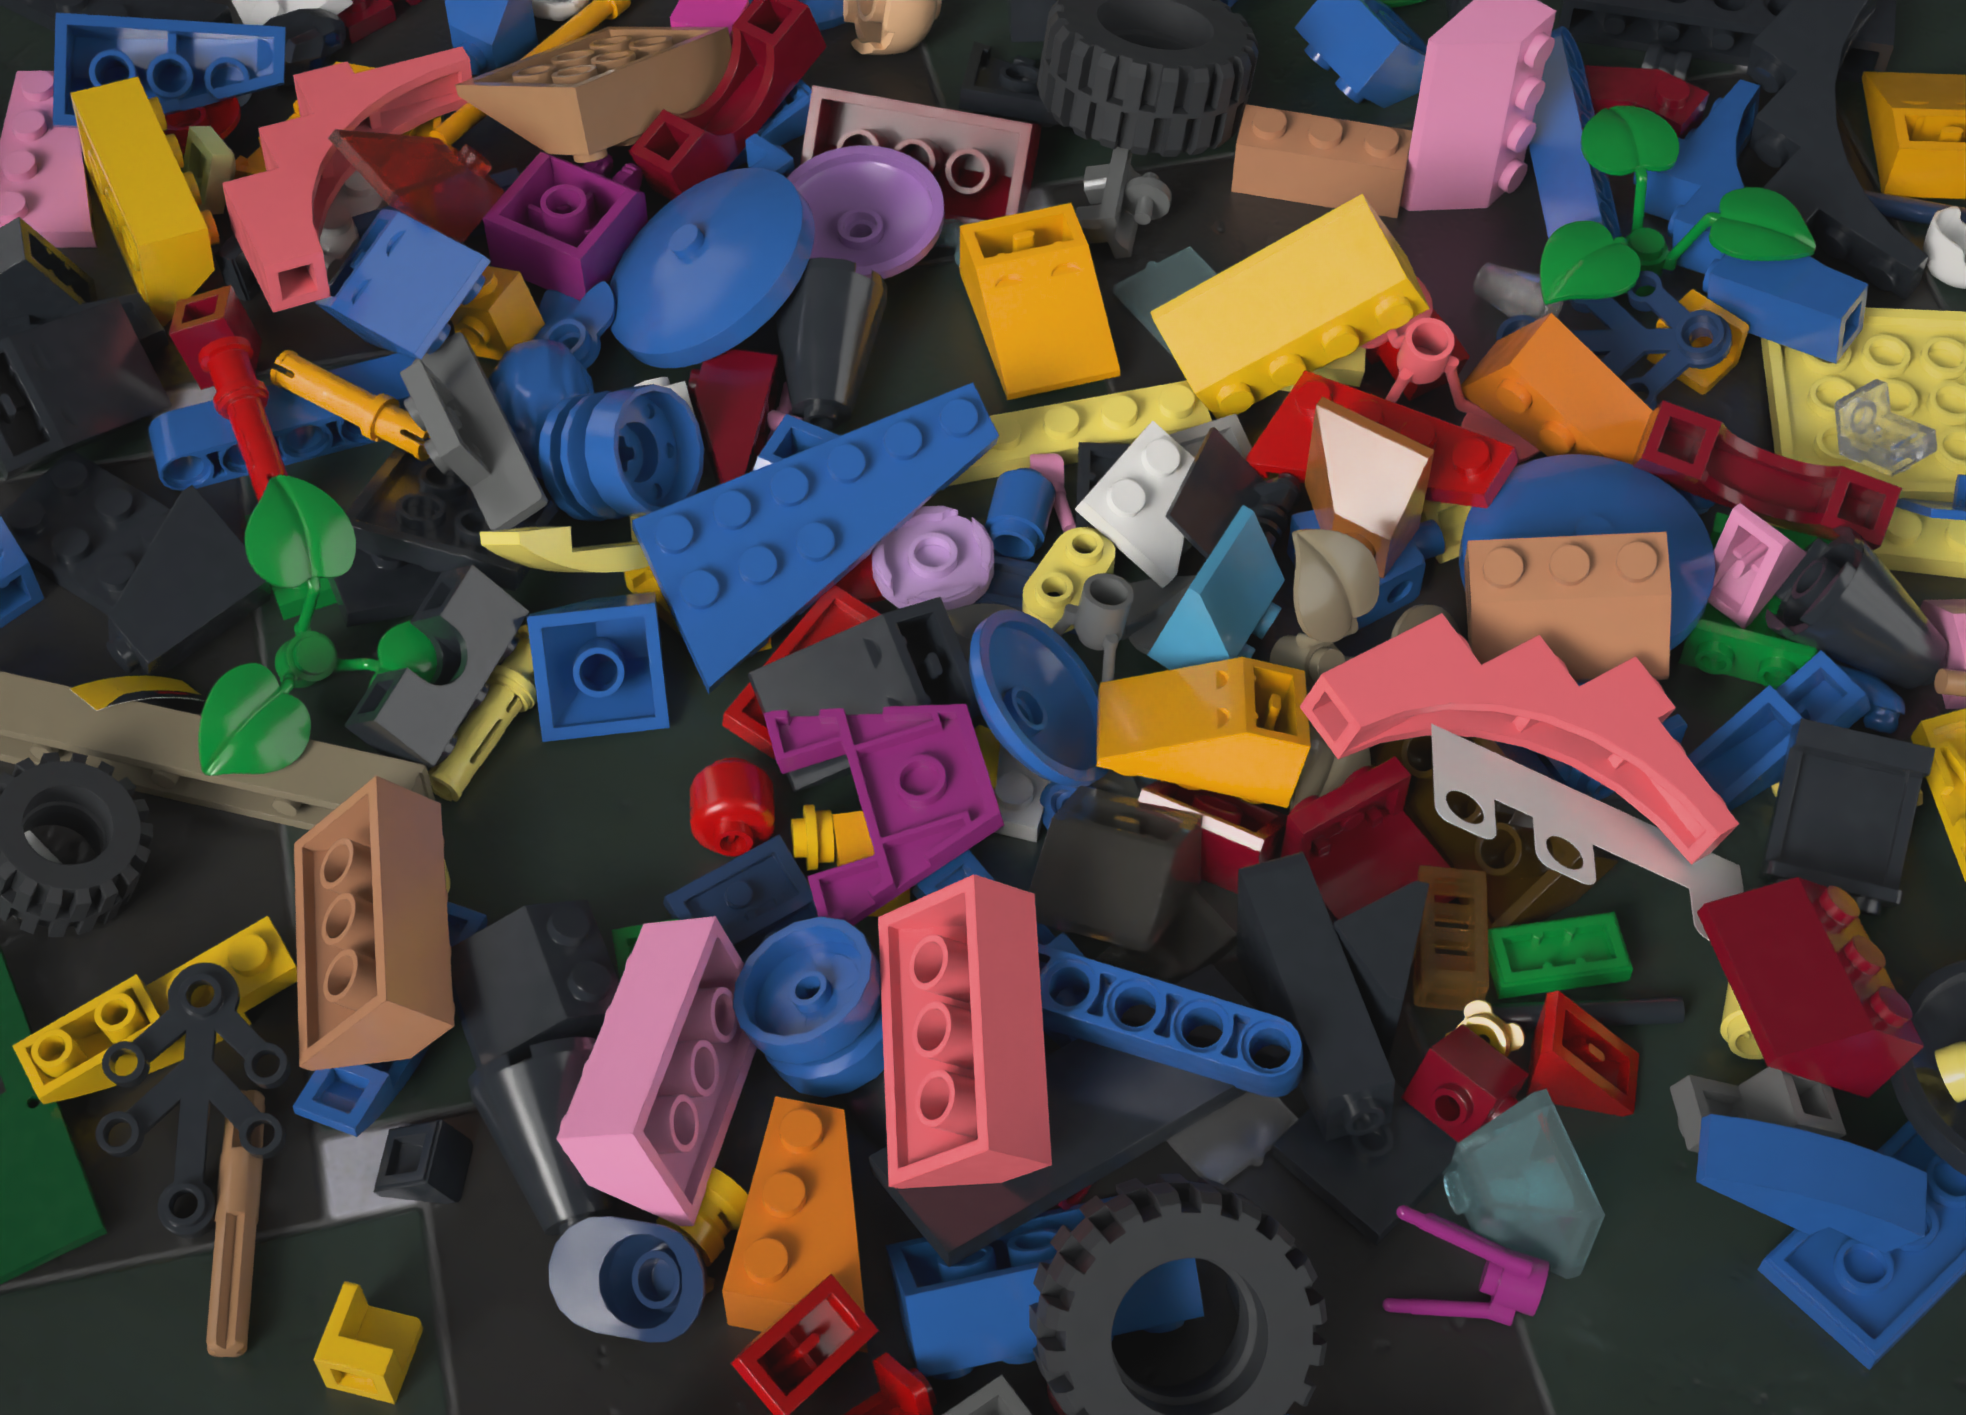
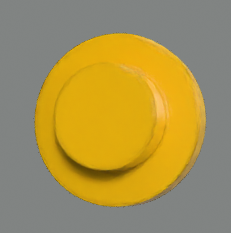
M814 804L804 805L803 818L791 819L793 857H805L807 870H818V863L834 862L831 810L815 811Z

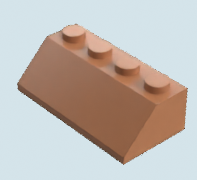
M379 776L372 778L294 843L299 1067L310 1071L411 1059L455 1026V1004L453 1002L450 961L451 946L449 944L447 913L448 892L446 889L444 864L445 841L442 832L441 803Z

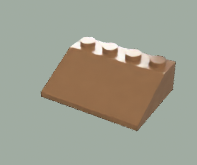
M606 27L461 82L455 86L457 95L546 153L573 155L574 162L585 163L607 157V148L611 146L634 145L663 109L671 113L683 114L703 104L722 80L730 60L732 48L728 27Z

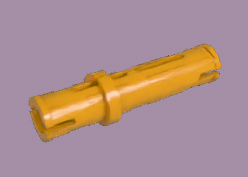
M285 350L276 358L274 363L293 373L287 371L284 374L272 368L270 380L275 386L282 387L360 427L362 435L373 441L380 442L384 439L413 454L414 457L421 461L430 458L424 447V442L426 441L422 440L427 437L430 438L428 432L423 431L415 423L408 411L400 408L397 399L384 393L376 396L298 356L292 350Z

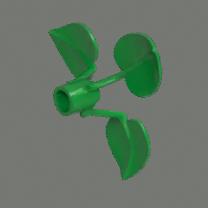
M1613 106L1609 109H1602L1586 123L1582 131L1580 145L1587 162L1603 173L1622 176L1635 172L1636 189L1631 233L1626 237L1620 236L1613 239L1605 226L1594 221H1575L1559 227L1552 233L1543 251L1540 264V287L1545 305L1571 299H1604L1623 293L1627 294L1637 283L1640 271L1654 272L1661 279L1663 269L1674 270L1680 256L1708 227H1711L1709 241L1714 248L1728 256L1742 260L1782 261L1804 258L1814 255L1816 245L1799 211L1786 197L1769 189L1746 187L1726 193L1720 200L1719 213H1706L1671 251H1668V246L1663 236L1654 229L1643 228L1648 180L1647 171H1666L1675 165L1679 154L1677 134L1665 119L1652 111L1635 106ZM1649 285L1642 286L1635 294L1640 297L1652 294L1656 288Z
M285 475L272 477L261 499L250 515L245 530L246 555L256 574L266 582L285 589L297 587L307 581L308 590L299 621L294 625L296 636L285 642L278 649L275 656V669L280 677V685L274 674L267 667L258 663H248L226 672L210 690L202 710L198 730L200 767L203 774L207 776L267 774L289 766L300 757L309 742L311 721L306 706L298 698L288 694L294 687H310L328 677L332 672L374 671L376 673L373 675L369 686L377 674L408 667L428 683L436 672L437 656L434 646L427 636L410 623L411 621L392 627L382 636L378 644V660L372 658H337V651L333 642L326 635L311 631L310 624L321 590L319 578H336L348 572L353 564L356 553V538L348 516L338 503L323 490L298 478Z

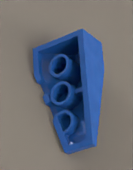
M56 13L53 126L77 128L70 93L133 77L139 78L148 98L158 97L165 116L284 85L286 27Z

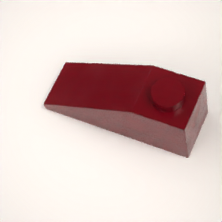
M1584 65L1595 115L1602 109H1609L1613 106L1644 108L1665 119L1672 126L1677 137L1685 139L1692 128H1698L1701 125L1709 92L1661 69Z
M730 349L725 353L704 361L701 369L693 368L688 383L691 404L696 405L702 441L717 486L753 471L757 457L767 444V438L771 431L767 423L768 413L771 410L777 409L780 397L777 355Z

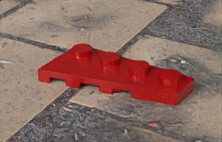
M1306 370L1302 373L1245 458L1262 478H1268L1270 473H1288L1295 476L1300 483H1305L1316 404L1324 397L1433 449L1434 455L1425 500L1488 508L1519 461L1516 449L1512 445Z

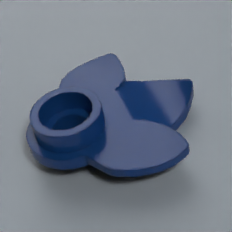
M602 281L592 287L581 301H578L559 291L548 289L544 293L539 307V312L545 325L533 340L548 339L565 344L576 360L580 361L584 368L587 369L599 355L601 348L600 336L612 324L615 318L616 298L614 292L605 281Z

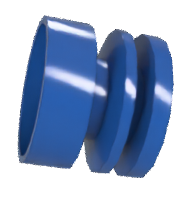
M655 384L623 388L614 392L601 391L594 394H580L563 399L547 415L540 434L539 465L544 485L555 504L570 517L577 520L599 522L606 519L617 520L627 516H644L695 495L703 473L704 445L698 421L683 398L671 388Z

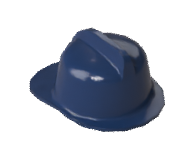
M613 1216L588 1217L570 1226L555 1243L548 1264L550 1290L559 1309L574 1324L596 1333L645 1342H669L686 1333L700 1315L705 1294L712 1291L715 1285V1279L707 1276V1267L701 1252L682 1233L665 1225Z

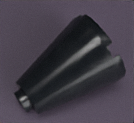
M811 258L793 292L774 314L792 413L794 416L804 418L803 421L831 431L836 429L839 424L851 418L887 305V284L877 272L872 270L870 279L856 273L855 262L836 258Z
M1839 526L1832 530L1839 534L1840 537L1829 544L1820 538L1809 544L1804 550L1807 553L1774 594L1782 601L1776 615L1767 609L1765 619L1768 628L1785 639L1814 647L1818 652L1822 650L1830 658L1901 688L1909 690L1919 685L1927 686L1933 683L1937 672L1946 667L1947 656L1945 653L1947 641L1864 538L1851 527Z
M568 1037L530 1045L532 1057L511 1066L508 1054H504L476 1069L467 1079L471 1091L470 1096L546 1235L562 1236L570 1226L588 1217L613 1216L614 1214L613 1196L589 1186L556 1139L560 1131L561 1121L567 1114L582 1077L584 1065L589 1059L597 1040L592 1037Z

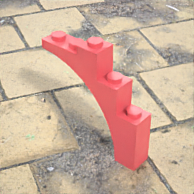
M462 46L356 74L347 61L293 75L300 117L258 128L266 171L222 183L231 229L273 313L331 297L323 250L320 245V237L328 209L345 181L368 157L399 135L435 117L456 111L467 103V101L457 95L455 86L472 79L470 58Z
M1443 613L1322 673L1300 705L1304 714L1337 759L1344 758L1379 743L1426 735L1432 736L1431 724H1434L1458 736L1478 737L1524 747L1568 764L1615 791L1647 817L1664 833L1691 865L1709 855L1739 825L1738 821L1728 810L1723 798L1711 788L1687 757L1681 744L1662 725L1676 707L1667 697L1660 683L1649 674L1636 656L1581 686L1576 683L1569 674L1565 663L1552 652L1540 635L1481 665L1472 653L1467 640L1455 631Z

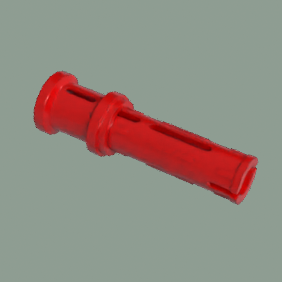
M241 336L223 337L204 346L198 354V361L202 370L211 375L217 392L213 397L214 407L218 414L230 420L259 502L272 477L289 475L264 410L268 403L269 392L264 382L257 380L250 362L254 353L252 345L248 339Z

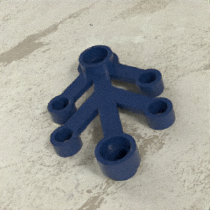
M1640 271L1637 283L1627 292L1631 306L1638 311H1653L1669 328L1646 329L1611 297L1604 299H1571L1570 303L1576 311L1592 313L1609 329L1576 330L1571 332L1595 355H1606L1601 361L1617 377H1620L1645 354H1666L1642 378L1635 377L1625 382L1634 393H1647L1648 398L1644 403L1654 411L1657 406L1656 395L1689 367L1706 369L1717 365L1725 359L1732 346V334L1728 323L1721 316L1707 310L1689 312L1663 288L1662 281L1656 273ZM1649 285L1656 288L1647 297H1640L1635 294L1642 286ZM1516 315L1508 318L1499 327L1496 341L1536 321V319L1528 315ZM1699 337H1708L1713 340L1711 344L1705 347L1695 348L1691 346L1693 341Z

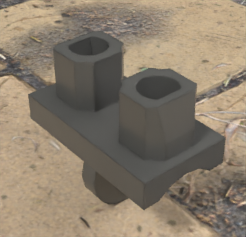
M1117 147L1115 150L1113 149L1110 164L1086 167L1083 179L1084 191L1089 203L1098 205L1077 207L1076 216L1087 243L1108 242L1115 259L1132 256L1138 224L1146 225L1151 220L1163 217L1168 213L1172 201L1170 189L1159 180L1158 175L1147 172L1142 176L1137 173L1131 165L1133 153L1129 149Z

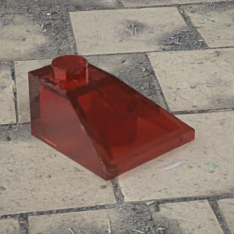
M335 129L328 138L388 205L461 244L505 192L488 175L493 168L492 164L467 144L459 151L439 138Z

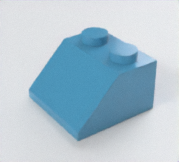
M1242 505L1147 654V656L1169 670L1238 657L1251 658L1256 649L1246 643L1252 633L1262 640L1282 609L1273 603L1272 600L1285 579L1253 510Z

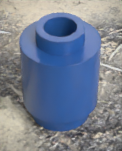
M1019 468L1007 471L997 479L984 526L993 541L995 555L1025 561L1030 559L1035 551L1043 545L1056 491L1052 483L1040 472L1030 468Z

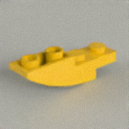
M268 916L264 917L148 985H145L136 974L12 1045L38 1099L43 1104L117 1086L103 1071L102 1059L105 1052L115 1043L123 1041L133 1042L169 1010L168 991L170 985L183 969L191 965L213 963L223 967L234 977L240 991L237 1013L250 1026L251 1022L245 1013L246 1011L297 982V964ZM203 985L195 989L191 996L192 1006L198 1008L207 1006L213 1000L214 988L209 985ZM216 1032V1043H218V1042L224 1040V1039ZM186 1034L150 1062L148 1074L184 1059ZM127 1053L118 1058L115 1064V1072L118 1076H127L136 1069L138 1063L136 1054Z

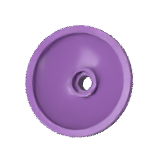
M864 145L837 148L811 158L787 177L809 203L813 213L815 236L809 259L824 257L849 260L856 263V273L871 279L873 270L885 279L897 275L919 262L933 248L941 234L945 215L941 188L933 174L923 164L902 152L885 147Z

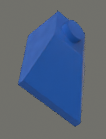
M445 0L453 48L461 46L464 48L470 58L472 75L480 76L517 62L538 46L532 0Z
M656 592L593 598L527 615L542 742L670 728Z

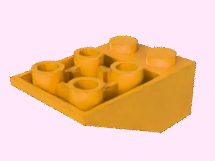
M1864 71L1862 82L1881 192L1901 197L1966 199V75Z
M1071 203L960 226V275L1007 400L1120 376V367L1090 249Z
M1238 657L1101 682L1098 689L1096 766L1111 769L1124 776L1138 775L1175 783L1188 790L1202 789L1239 797L1252 804L1266 803L1288 808L1311 747L1309 719L1300 708V705L1307 696L1305 671L1251 658Z

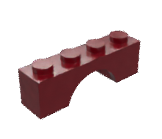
M753 0L732 25L733 44L730 60L722 80L711 96L699 107L687 113L675 114L663 109L629 150L637 166L642 168L643 176L651 190L672 201L694 185L727 170L745 148V140L758 132L827 47L808 5L798 0Z
M1664 400L1650 414L1631 464L1635 468L1657 476L1674 488L1731 509L1741 503L1764 521L1788 530L1835 540L1840 535L1832 529L1839 526L1851 527L1864 538L1873 551L1882 545L1902 488L1844 466L1810 464L1766 451L1734 435L1725 427L1723 422Z

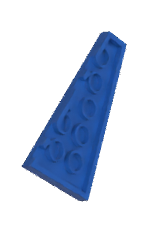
M973 382L632 520V529L708 694L725 681L726 676L746 658L752 657L769 642V638L796 615H801L871 554L872 549L892 531H897L913 517L914 512L938 491H943L997 444L999 434Z

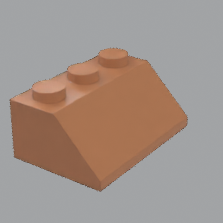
M1245 104L1236 143L1231 192L1337 208L1363 194L1377 215L1397 218L1413 131Z
M1667 532L1470 540L1467 542L1464 572L1468 642L1472 653L1481 665L1540 635L1552 652L1565 663L1569 674L1576 683H1587L1635 656L1656 680L1668 679L1671 581Z

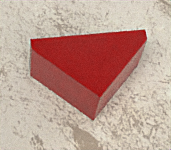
M1559 990L1547 993L1532 1038L1526 1099L1622 1117L1632 1115L1635 1110L1639 1053Z
M830 1274L747 1344L731 1364L773 1415H790L879 1330L836 1278Z

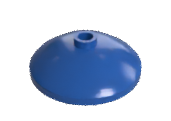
M1006 609L997 611L983 620L976 627L972 636L969 670L979 708L995 738L1026 768L1048 781L1067 787L1081 788L1089 786L1102 778L1110 769L1096 766L1099 687L1081 658L1059 634L1039 619L1027 613Z

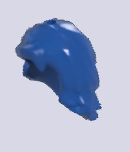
M537 339L515 344L509 351H506L489 376L488 381L535 476L543 479L539 465V440L547 415L563 399L580 394H594V387L591 376L587 373L582 363L576 360L565 344L548 339Z

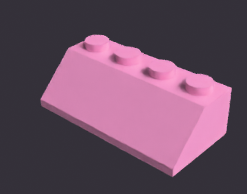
M1473 0L1428 39L1400 206L1408 211L1488 208L1504 192L1510 194L1518 188L1527 172L1528 166L1524 163L1527 146L1536 131L1533 117L1536 104L1539 102L1545 89V82L1542 80L1545 62L1549 58L1555 43L1551 33L1556 10L1538 0Z
M716 916L643 924L632 954L627 959L625 971L612 1003L605 1013L604 1023L591 1055L584 1065L582 1077L567 1114L561 1121L560 1131L556 1138L589 1186L679 1226H694L706 1192V1185L712 1167H715L757 1049L740 1028L733 1009L735 982L745 964Z

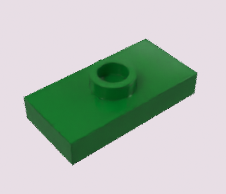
M1615 912L1485 929L1482 938V944L1498 999L1629 981L1633 971Z

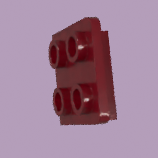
M1396 756L1375 768L1370 765L1359 768L1345 780L1342 786L1322 797L1311 795L1303 799L1291 810L1287 817L1281 857L1299 852L1304 853L1333 923L1414 881L1429 883L1422 917L1455 899L1459 894L1461 887L1460 878L1403 811L1411 774Z

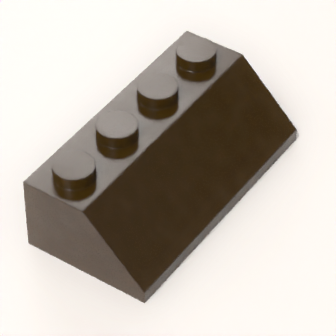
M1426 735L1384 742L1369 747L1371 766L1373 768L1396 756L1411 774L1403 811L1460 878L1461 887L1457 899L1483 933L1485 929L1540 922L1573 905L1620 861L1615 854L1593 845L1596 882L1592 885L1583 884L1545 866L1536 855L1533 817L1497 800H1494L1496 836L1493 839H1484L1447 822L1435 809L1432 736ZM1462 737L1556 781L1532 750L1478 737ZM1459 791L1447 793V804L1456 816L1471 824L1483 822V811L1474 799ZM1551 836L1547 839V849L1557 862L1573 870L1583 867V858L1573 844L1557 836Z

